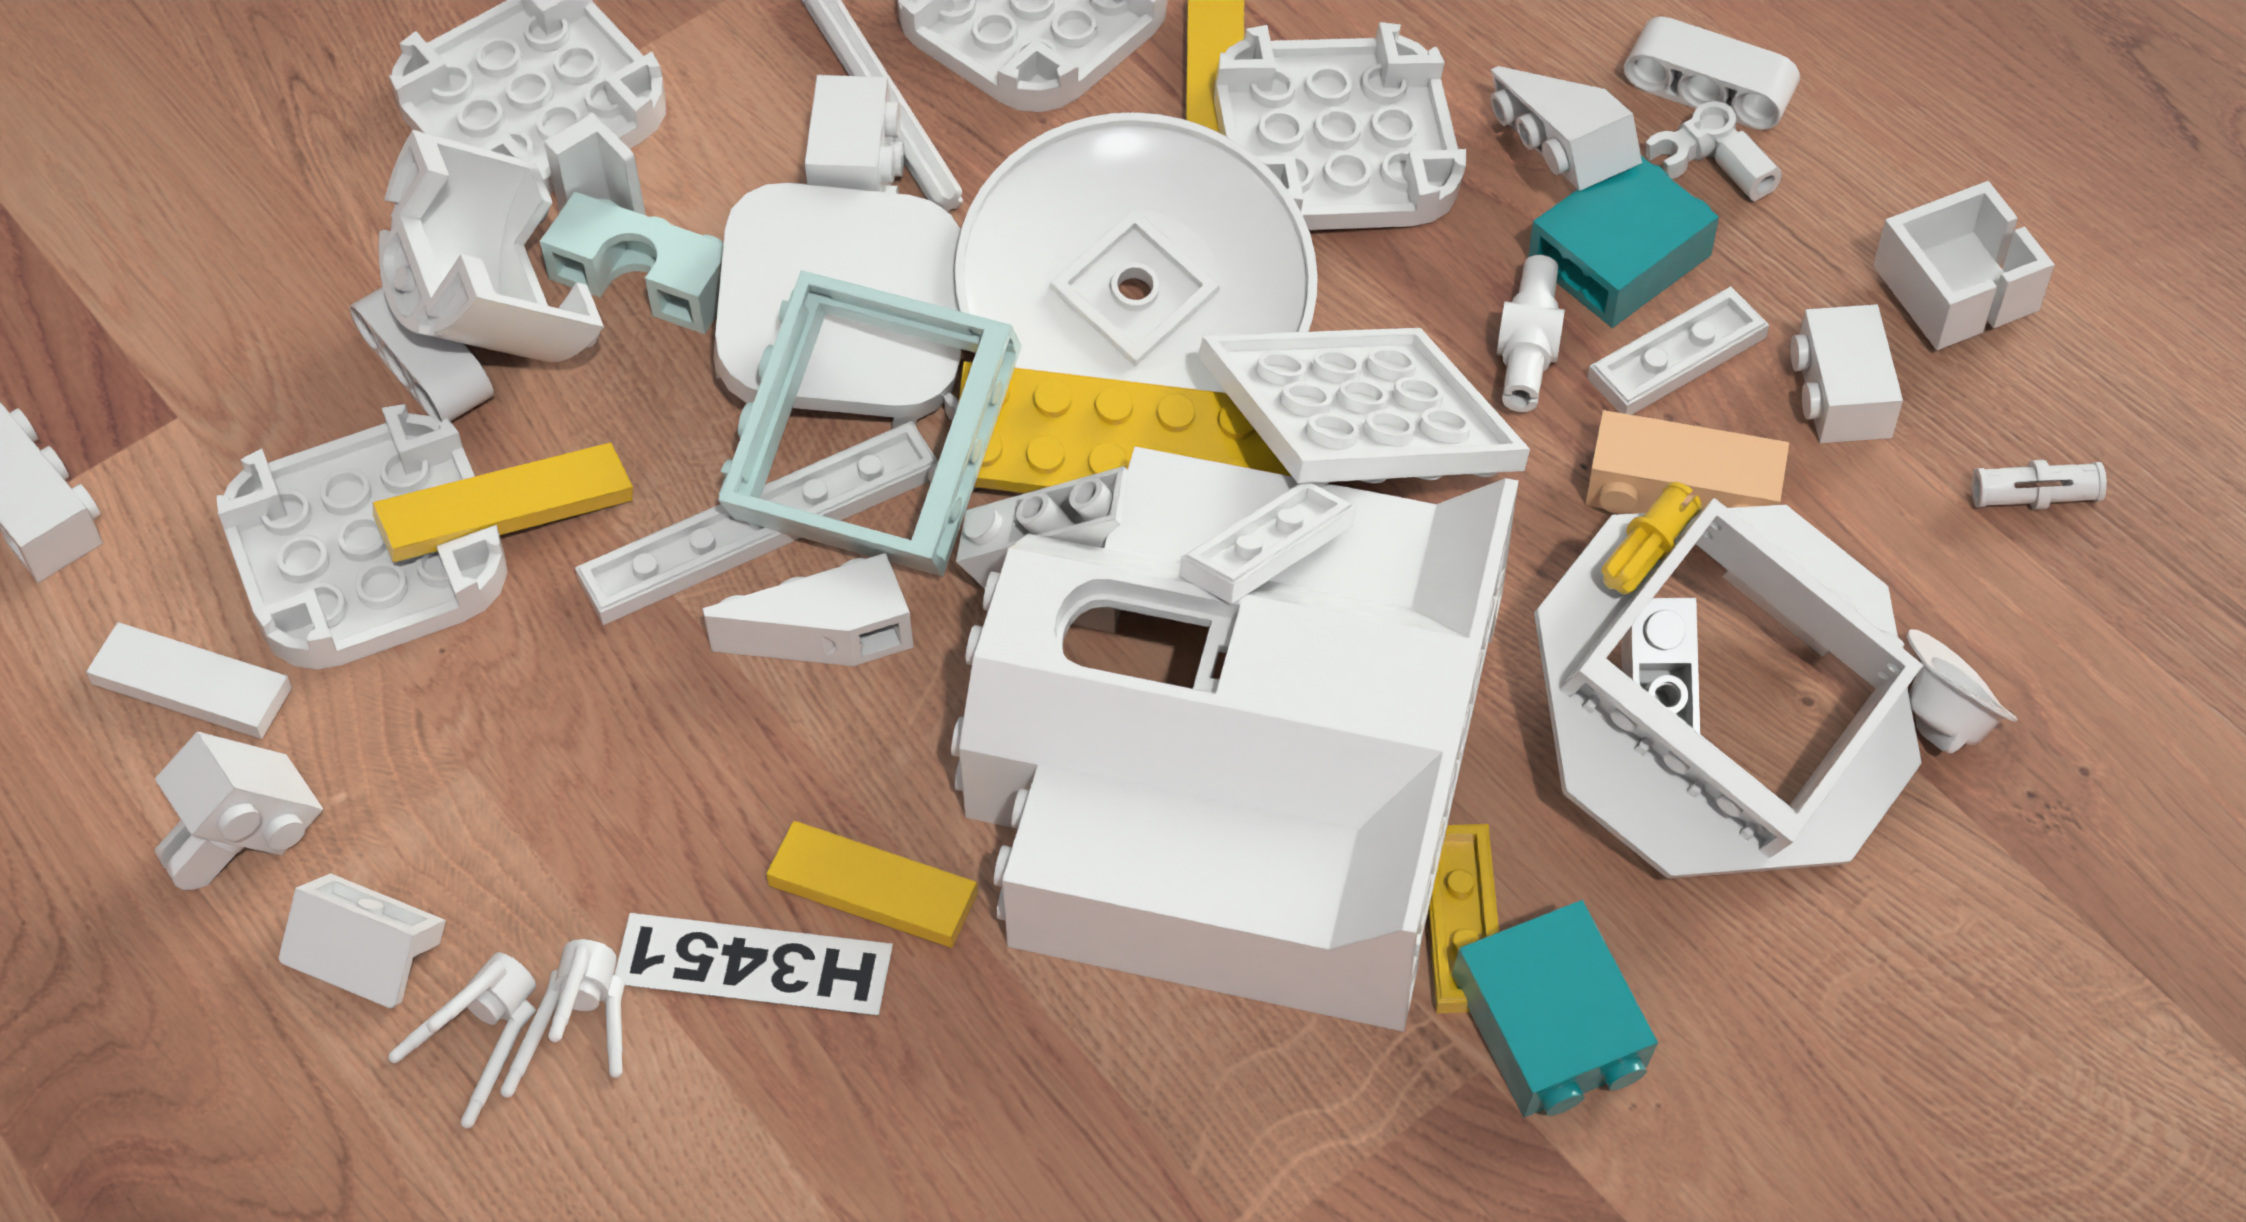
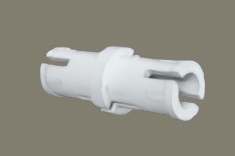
M2031 460L2027 467L1975 468L1971 480L1972 498L1977 508L1987 505L2030 504L2031 509L2041 510L2047 509L2050 503L2103 501L2107 489L2106 472L2102 462L2079 465H2048L2045 460ZM2062 482V486L2015 488V483Z

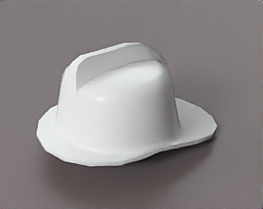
M1910 629L1907 632L1906 637L1923 664L1909 690L1911 709L1915 714L1916 726L1922 736L1943 752L1954 753L1964 744L1974 746L1981 742L2004 718L2014 722L2018 720L2016 716L1999 703L1980 676L1952 650L1919 630Z

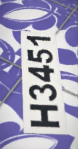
M630 913L614 975L624 979L626 986L879 1016L893 944Z

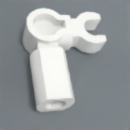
M1719 101L1701 104L1695 109L1693 118L1681 124L1678 131L1658 132L1646 141V158L1649 161L1663 154L1672 155L1664 160L1663 170L1668 174L1669 178L1675 179L1681 176L1687 170L1688 162L1693 159L1699 161L1705 157L1715 158L1716 163L1754 202L1775 191L1782 178L1781 169L1745 132L1736 131V113L1733 108Z

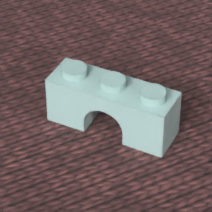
M575 191L540 240L549 280L572 288L576 282L586 284L590 294L601 297L609 284L618 276L633 271L647 272L645 281L652 316L702 334H706L717 317L724 243L714 236L700 235L671 225L660 217H648L619 207L608 199H596Z

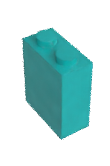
M1641 156V164L1581 191L1577 189L1535 219L1532 224L1528 257L1544 255L1554 259L1558 264L1556 283L1611 328H1614L1710 257L1719 221V216L1711 210L1706 202L1692 196L1669 178L1668 174L1661 167L1651 164L1643 156Z
M1583 900L1459 948L1451 975L1458 989H1462L1468 1002L1467 1007L1523 1118L1545 1110L1548 1116L1561 1114L1582 1102L1586 1092L1606 1084L1611 1091L1619 1090L1635 1083L1647 1073L1646 1068L1658 1045V1041Z

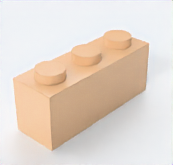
M1603 410L1586 506L1603 508L1616 514L1646 513L1662 494L1665 486L1669 482L1675 481L1683 483L1693 490L1682 502L1681 505L1684 507L1696 495L1701 500V510L1713 498L1717 499L1727 508L1780 505L1789 442Z

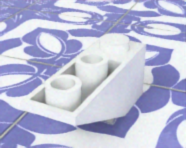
M1500 66L1491 69L1495 93L1490 95V102L1498 121L1503 126H1511L1519 134L1521 141L1528 150L1535 149L1545 158L1548 167L1555 175L1562 174L1579 191L1642 163L1633 113L1606 89Z
M0 402V532L8 547L36 582L39 583L103 544L93 522L101 513L90 494L81 484L73 488L67 484L65 479L69 478V474L55 451L50 446L39 450L34 444L38 440V436L21 410L17 408L9 413Z
M1122 466L966 510L956 562L985 589L990 573L992 571L1001 573L1008 548L1027 534L1096 547L1121 524L1129 471Z
M886 553L867 559H852L840 567L808 577H793L778 586L745 596H731L718 604L702 608L712 652L856 666L914 648L910 611Z
M1653 598L1621 638L1622 672L1700 734L1696 598Z

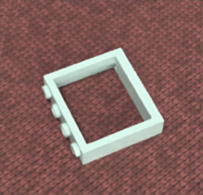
M801 270L794 290L792 289L789 301L782 300L779 311L781 327L774 345H768L762 354L759 364V379L761 382L754 402H748L740 415L738 424L740 441L733 460L728 459L720 471L725 478L718 500L734 519L870 557L886 553L889 562L943 577L1022 345L1011 324ZM826 314L976 353L912 540L760 499Z

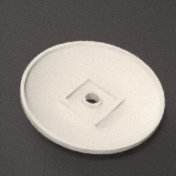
M1134 112L1087 117L1061 125L1029 141L1011 154L980 188L962 225L956 250L955 289L958 310L1011 324L1022 345L1016 368L1226 393L1198 358L1202 336L1309 332L1317 298L1318 275L1311 235L1300 209L1279 178L1250 151L1225 135L1203 125L1160 114ZM1137 278L1149 285L1151 293L1143 299L1132 300L1123 296L1118 286L1126 279Z

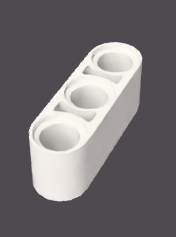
M1662 16L1652 18L1646 23L1624 64V73L1629 82L1644 92L1694 109L1710 101L1726 103L1736 113V123L1760 130L1771 129L1779 123L1800 81V72L1796 65L1790 59L1778 53Z
M383 287L349 306L352 319L365 341L428 416H432L441 422L447 417L452 421L494 396V390L486 372L463 343L418 334L408 330L396 319L391 311Z

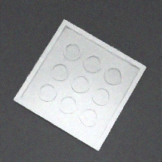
M1421 328L1202 336L1198 358L1298 484L1312 483L1316 486H1324L1329 482L1353 480L1381 483L1389 478L1407 477L1437 480L1443 475L1460 474L1491 477L1498 474V472L1525 471L1530 448Z

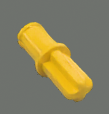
M1676 481L1669 482L1645 515L1634 517L1629 522L1626 529L1627 537L1602 566L1603 583L1606 587L1615 589L1623 595L1632 593L1656 562L1662 560L1675 546L1674 540L1702 508L1698 495L1692 497L1685 507L1681 505L1693 491L1689 486Z

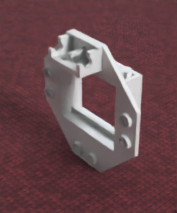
M1713 498L1691 519L1674 540L1675 546L1662 560L1656 562L1635 590L1630 594L1623 595L1617 590L1609 589L1603 583L1604 575L1601 569L1627 537L1626 529L1629 522L1634 517L1644 516L1645 513L1612 515L1534 612L1562 793L1667 879L1849 863L1922 764L1907 687L1923 664L1903 649L1905 643L1898 638L1888 586L1789 506L1771 505L1727 508L1717 499ZM1694 544L1727 569L1726 573L1722 576L1724 579L1823 657L1828 652H1831L1876 688L1790 805H1787L1606 659Z

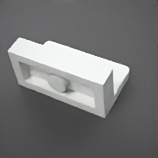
M593 112L544 141L559 212H561L572 194L576 191L596 199H608L619 207L646 216L633 152Z
M330 873L295 888L279 961L286 966L380 1005L393 1008L402 1003L413 957L440 945L446 920Z

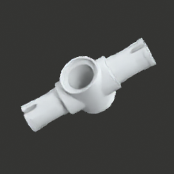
M1534 255L1525 260L1519 293L1513 298L1512 302H1504L1497 355L1503 356V362L1507 366L1502 400L1507 408L1517 412H1528L1536 408L1543 372L1548 369L1550 363L1557 364L1565 310L1559 309L1558 303L1554 299L1558 264L1551 257L1544 255Z

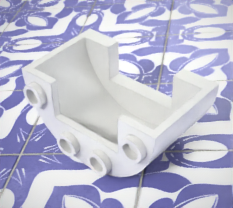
M412 130L398 156L384 199L395 203L391 214V230L379 231L380 276L386 300L396 319L408 330L418 334L544 362H560L573 357L586 347L593 346L604 325L588 286L576 282L559 308L548 306L524 247L537 225L545 220L553 203L537 163Z

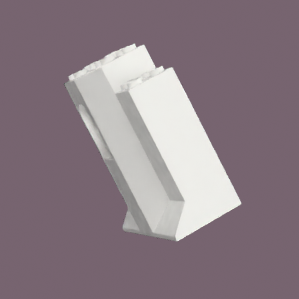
M1134 447L1128 467L1129 476L1121 524L1096 547L1034 534L1025 535L1008 548L1001 573L993 571L990 573L983 600V608L985 611H988L984 626L974 625L969 635L966 649V664L971 665L972 669L964 717L960 716L957 720L951 744L952 756L960 757L955 775V790L963 792L966 818L1018 829L1013 847L1004 845L1001 847L994 873V885L1002 887L997 906V919L1006 921L1007 945L1015 949L1404 1032L1418 971L1421 940L1488 643H1492L1503 594L1519 481L1505 478L1439 504L1333 484L1318 486L1356 506L1354 526L1238 601L1229 604L1180 577L1181 557L1295 487L1298 483L1292 476ZM1122 610L1210 627L1193 689L1082 667L1069 661L1064 656L1063 643L1070 625L1115 633ZM1219 652L1226 653L1220 680L1212 678Z

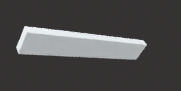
M910 421L765 484L760 499L841 521L929 482L928 472L938 463V460L913 421ZM719 504L575 567V571L581 587L600 621L605 625L802 537L734 519L725 507Z

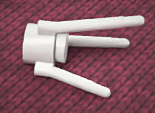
M586 939L570 941L563 947L558 970L551 972L546 994L501 1087L500 1092L503 1097L509 1098L514 1094L554 1010L555 1013L548 1037L550 1041L555 1043L562 1039L572 1009L591 1011L598 1007L600 1001L605 1002L609 1075L613 1078H618L622 1075L621 999L625 980L613 975L617 960L616 954L611 948L602 943Z
M494 953L461 992L415 1029L388 1054L389 1061L391 1063L400 1062L446 1023L454 1019L466 1007L477 1018L490 1025H495L500 1019L507 1020L508 1022L462 1116L461 1125L464 1128H471L482 1107H484L521 1028L536 1012L535 1008L526 1000L536 989L534 978L514 958L504 953Z

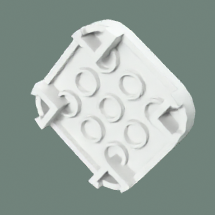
M507 0L428 43L415 31L399 43L402 54L392 69V75H389L397 107L404 121L412 130L537 163L549 194L554 192L555 189L544 145L546 139L593 112L631 149L653 134L659 128L666 115V95L661 66L653 52L644 56L593 3V0Z
M897 0L899 20L903 33L917 48L998 102L1016 110L1033 112L1062 108L1082 96L1155 34L1165 21L1168 0Z
M1379 22L1376 38L1279 41L1270 40L1268 26L1264 25L1247 28L1245 39L1228 48L1225 53L1220 52L1214 88V105L1220 134L1246 148L1279 178L1300 209L1308 230L1407 227L1431 223L1448 213L1458 197L1466 168V149H1458L1448 110L1441 81L1445 62L1437 47L1427 51L1419 43L1399 35L1400 24Z
M797 183L766 184L746 193L731 209L725 226L714 345L716 379L721 378L728 390L744 402H754L761 382L759 379V364L762 354L768 345H774L781 327L779 321L782 300L789 301L792 289L794 290L801 270L959 311L955 289V262L961 232L960 227L950 213L933 201L906 194ZM826 314L792 408L893 417L892 429L910 421H913L916 426L917 419L936 411L944 403V396L948 393L952 394L959 367L961 349Z
M406 404L382 408L386 421L384 424L267 463L262 448L240 459L244 469L228 484L224 496L216 495L218 516L224 528L263 639L275 656L292 666L316 670L344 665L465 622L485 611L500 595L507 576V566L497 525L437 545L438 551L393 563L373 518L372 502L474 477L463 449L459 432L448 417L441 422L432 416L408 413Z

